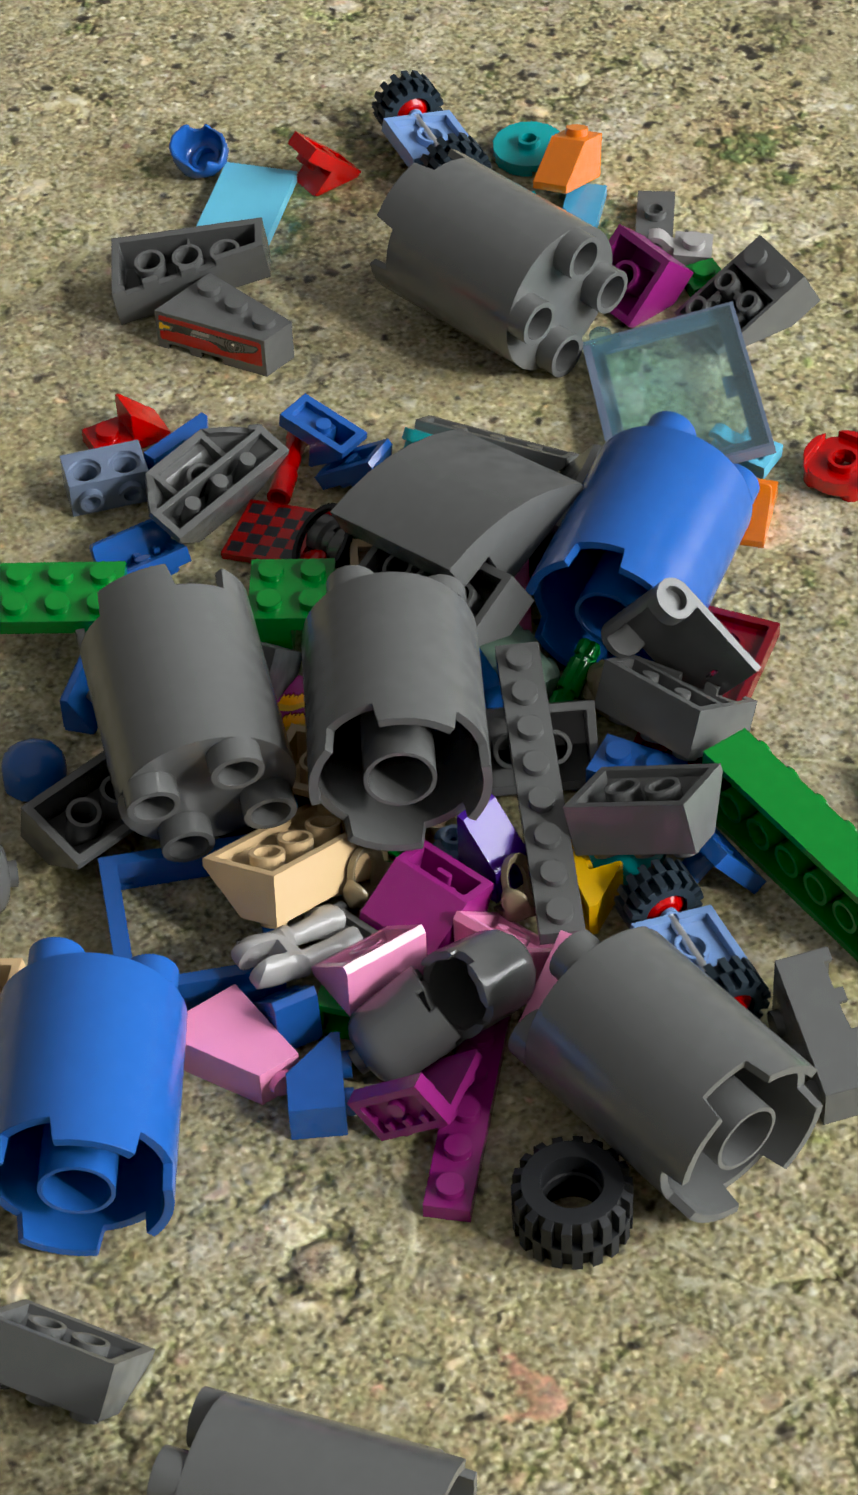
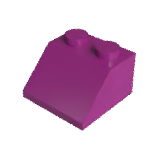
M619 224L609 239L612 250V265L627 274L628 284L622 300L610 313L628 327L634 328L673 306L694 272L645 236Z

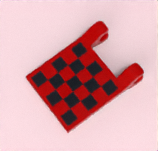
M251 499L221 551L222 559L251 563V559H292V549L296 536L304 521L316 509ZM305 537L300 559L327 558L326 553L322 550L308 551Z

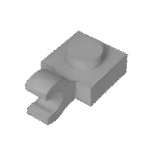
M649 229L648 239L653 243L660 244L657 246L683 265L706 260L712 256L713 234L697 231H676L675 238H673L663 229Z

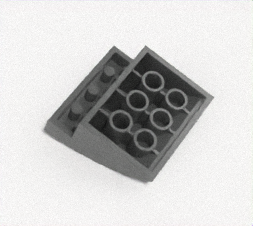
M456 429L428 436L389 456L355 484L330 513L344 532L432 575L445 574L453 576L460 580L465 587L484 562L515 577L584 487L580 482L467 431Z

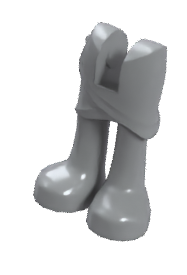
M325 904L310 909L303 920L290 927L282 925L272 931L250 935L241 941H237L231 950V958L241 970H249L255 967L250 973L249 980L258 990L309 976L312 966L357 943L363 937L355 926L344 929L346 916L343 910L338 906ZM307 942L311 945L302 950L298 947V945Z

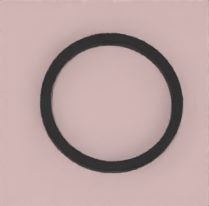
M327 503L320 506L304 521L294 541L292 559H300L302 544L311 526L322 515L330 512L338 503ZM346 532L342 545L335 556L336 569L346 557L352 542L353 535Z

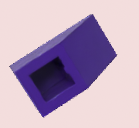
M491 794L487 806L476 821L467 817L466 810L457 815L458 861L494 883L491 900L497 904L501 901L502 884L500 876L504 859L509 854L522 853L526 855L525 845L496 797ZM513 863L509 870L510 888L517 889L523 884V878L520 869Z

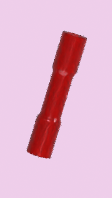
M287 431L285 446L289 449V453L275 470L267 493L269 502L286 505L291 501L298 479L297 472L304 450L308 446L306 442Z

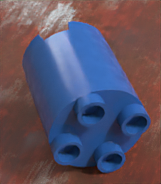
M672 411L657 412L650 418L646 426L623 430L611 437L602 446L582 482L584 489L568 508L526 587L527 593L532 596L534 595L537 608L541 614L535 638L553 658L565 667L569 659L575 655L574 650L582 638H588L600 645V655L596 662L615 658L616 656L606 649L602 641L601 630L604 623L663 579L676 578L681 580L709 608L750 524L752 505L760 490L757 477L749 469L732 463L713 445L697 437L691 422L678 413ZM643 648L635 654L654 662Z
M48 937L38 940L30 947L27 966L14 974L3 987L0 993V1206L17 1216L19 1243L55 1254L99 1255L105 1231L127 1227L146 1219L147 1233L156 1236L169 1223L175 1206L188 1016L186 1004L178 991L179 969L172 960L157 954H141L128 959L111 954L85 952L78 943L70 939Z

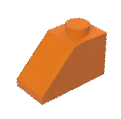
M571 124L567 125L565 130L553 135L533 180V188L567 194L600 177L602 133L588 131V126Z

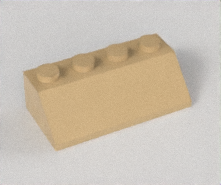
M309 802L297 808L296 814L288 822L274 828L257 829L203 857L202 860L203 867L241 918L259 922L264 928L275 929L282 925H287L289 920L302 913L309 912L310 909L325 900L343 894V888L347 881L348 863L354 850L359 845L348 841L344 820L332 814L322 803L312 805ZM382 851L384 861H388V851ZM364 853L356 864V883L370 879L371 859L368 853Z

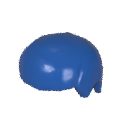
M185 124L171 136L169 150L173 161L185 176L197 179L214 176L227 163L229 148L222 133L212 129L208 124H204L199 129H193L188 124Z
M33 737L19 741L9 747L8 751L4 753L1 763L5 791L15 799L29 802L66 777L67 764L63 751L50 740Z

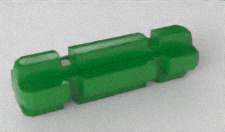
M588 638L579 640L574 650L575 655L569 659L556 685L558 688L553 691L548 703L578 699L587 681L588 669L591 664L596 663L600 655V645L597 642L591 641Z

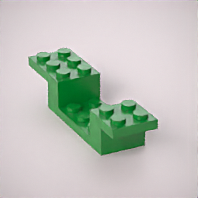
M335 558L251 559L248 598L261 642L295 650L296 630L303 629L309 612L326 594V581L330 574L336 570ZM126 561L0 563V634L75 633V630L83 628L86 633L100 616L97 592L116 579L127 575Z

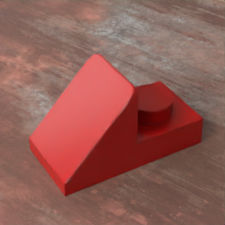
M297 131L294 132L288 141V144L299 153L296 159L303 164L297 174V182L313 196L322 195L357 178L361 173V170L341 153Z
M118 393L115 394L117 417L82 429L83 442L89 450L133 440H139L142 449L158 443L171 434V431L153 408Z

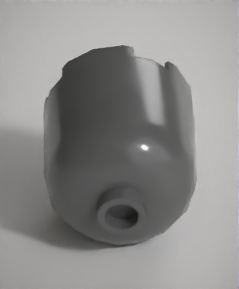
M498 929L479 931L432 952L422 960L421 965L425 966L423 969V981H421L424 990L418 995L428 1011L437 1007L461 1035L462 1038L460 1039H471L512 1015L528 1003L535 989L536 969L527 948L515 936Z
M412 965L360 1005L350 1016L347 1024L348 1036L354 1048L348 1052V1055L363 1075L371 1070L380 1080L386 1082L417 1074L467 1040L460 1039L462 1038L461 1035L437 1007L430 1011L425 1007L418 995L424 990V986L421 983L423 981V974L418 969H414Z

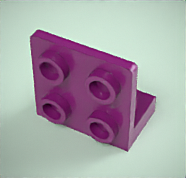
M477 1049L440 1058L417 1074L355 1089L347 1104L381 1141L402 1136L407 1137L430 1129L444 1128L456 1118L458 1106L467 1088L474 1082L475 1072L483 1056Z

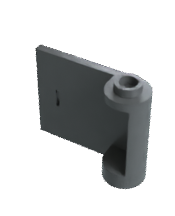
M676 578L663 579L607 620L601 630L603 644L614 656L630 658L643 648L655 663L682 672L681 681L702 689H704L707 682L720 686L718 694L720 696L755 674L761 668L684 582Z

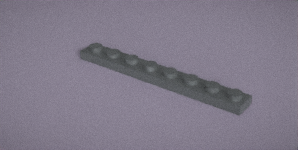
M537 641L495 646V659L540 945L554 944L560 930L573 934L586 929L570 832L563 810L565 801L539 643Z

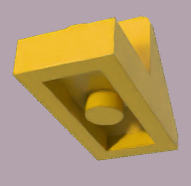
M571 840L585 929L593 935L598 934L615 904L614 897L620 895L617 889L620 884H623V862L616 861L593 868L588 855H575Z

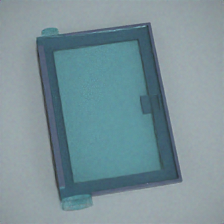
M733 301L612 334L609 328L599 326L590 331L589 341L583 342V351L605 443L623 430L646 426L650 418L657 412L672 411L688 419L696 431V436L713 445L732 463L738 464L776 453Z

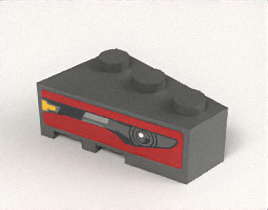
M208 273L154 310L158 346L169 349L174 344L190 349L191 355L200 358L206 353L223 358L224 365L267 377L294 358L292 322L211 273Z

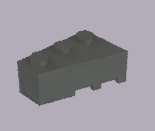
M633 655L630 658L615 657L605 659L595 698V708L609 715L611 722L621 726H629L638 731L643 740L661 744L672 750L674 757L683 761L693 762L703 757L704 750L746 728L750 732L758 701L746 696L740 701L728 699L718 695L720 686L707 682L704 689L681 681L682 672Z
M828 946L775 960L772 1010L767 1012L769 1028L818 1070L812 1078L805 1074L804 1085L823 1105L820 1113L823 1125L858 1116V1027L851 1028L842 1011L840 1004L848 1001L843 986L834 988L829 977V963L833 959Z

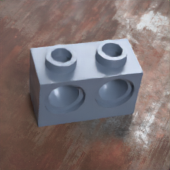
M139 440L60 456L64 488L73 517L147 502L145 474L148 468Z

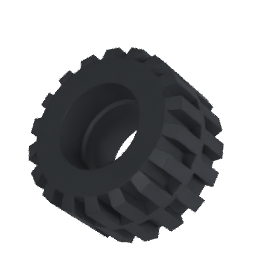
M562 1136L552 1138L551 1145L546 1146L541 1142L534 1146V1155L525 1153L520 1159V1168H515L512 1175L511 1205L513 1230L515 1236H519L522 1248L525 1251L533 1249L534 1259L541 1263L549 1259L551 1260V1267L562 1269L563 1264H572V1270L583 1269V1263L588 1262L594 1267L603 1263L604 1255L613 1258L619 1253V1244L625 1245L630 1237V1229L633 1228L634 1184L627 1162L619 1161V1154L612 1147L604 1150L603 1142L593 1139L590 1143L583 1142V1136H573L572 1141H563ZM564 1197H581L592 1203L580 1208H565L552 1202Z

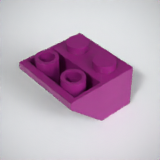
M424 839V847L422 849L405 851L395 858L361 910L359 919L378 931L386 926L422 924L426 932L428 956L432 952L454 942L453 918L456 911L488 912L494 883Z

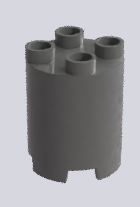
M450 149L448 157L453 160L435 170L413 163L393 185L377 214L382 221L392 228L387 248L386 263L378 259H374L370 263L375 279L386 289L526 370L544 369L555 377L567 375L580 359L583 350L582 337L593 323L598 312L602 314L611 312L620 303L627 289V274L612 265V250L607 236L600 229L457 150Z
M160 564L129 573L99 590L97 594L100 616L86 633L83 628L75 630L121 819L136 833L159 840L162 854L167 860L172 862H189L207 855L215 846V837L238 831L247 826L256 829L274 828L292 819L297 812V804L292 790L296 780V766L248 594L242 582L232 573L221 568L215 573L217 586L196 583L175 584L166 564Z
M347 565L336 569L326 581V594L309 612L301 635L310 801L312 805L322 803L332 814L344 820L348 841L351 843L382 851L422 849L424 847L426 828L441 824L466 810L468 818L476 821L487 806L492 793L493 774L476 621L467 605L464 585L453 576L437 574L426 577L407 572L374 573L370 569L359 565Z
M646 926L628 929L602 942L590 931L580 930L570 935L559 945L551 958L549 966L551 975L558 981L550 990L539 1009L526 1015L514 1028L508 1042L509 1051L528 1068L530 1073L605 1143L612 1147L689 1220L697 1223H709L734 1214L738 1211L739 1203L726 1188L743 1176L762 1156L787 1169L810 1137L819 1119L823 1105L804 1085L805 1074L812 1078L818 1070L660 933L653 929H649Z
M204 1386L199 1391L189 1416L186 1443L190 1450L168 1444L164 1445L156 1457L147 1487V1495H477V1472L465 1468V1458L445 1453L443 1450Z

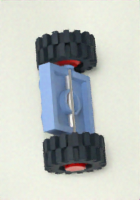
M407 70L401 71L400 78L393 74L390 76L392 81L390 84L383 81L380 85L383 92H375L374 97L377 101L372 102L373 114L382 126L381 131L408 167L413 163H417L435 170L453 160L448 157L450 149H454L486 167L492 168L488 156L475 139L468 135L450 110H443L441 108L444 103L440 93L423 73L420 75L418 71L412 70L411 74H409Z
M665 858L663 863L659 859L651 861V867L646 868L644 864L639 866L637 869L640 873L636 876L630 873L625 878L628 884H620L617 889L620 895L614 897L615 908L627 927L633 929L646 926L660 933L760 1020L764 1015L761 1009H768L770 1002L768 998H771V992L712 905L702 907L701 899H704L703 893L686 866L678 859L673 861L672 858Z

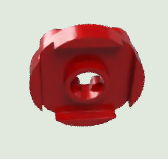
M841 430L838 437L827 439L826 433L816 436L807 444L803 453V480L808 487L815 488L828 495L838 496L846 502L858 501V432ZM844 461L850 463V465H838V464H843Z

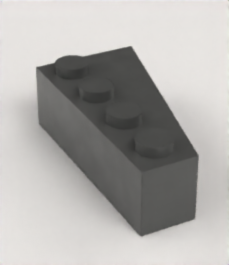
M262 217L111 238L112 297L121 325L155 315V309L208 273L215 275L235 288L271 277L270 248Z

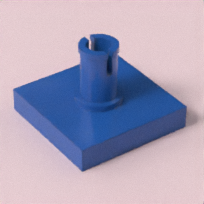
M716 827L715 833L701 850L682 861L697 884L714 866L753 894L767 882Z

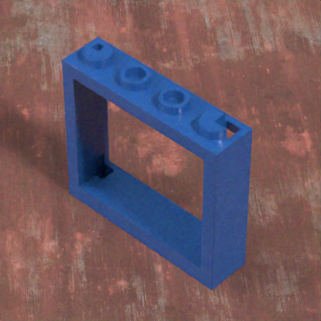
M248 834L215 839V846L207 855ZM161 848L98 858L113 955L128 959L132 958L121 890L210 876L203 867V857L189 862H172L163 856ZM261 926L262 933L274 930ZM237 965L179 974L178 991L184 999L187 1011L234 984L239 987L251 1002L287 988L284 983L257 990L249 980L250 973L255 967L249 970H241Z

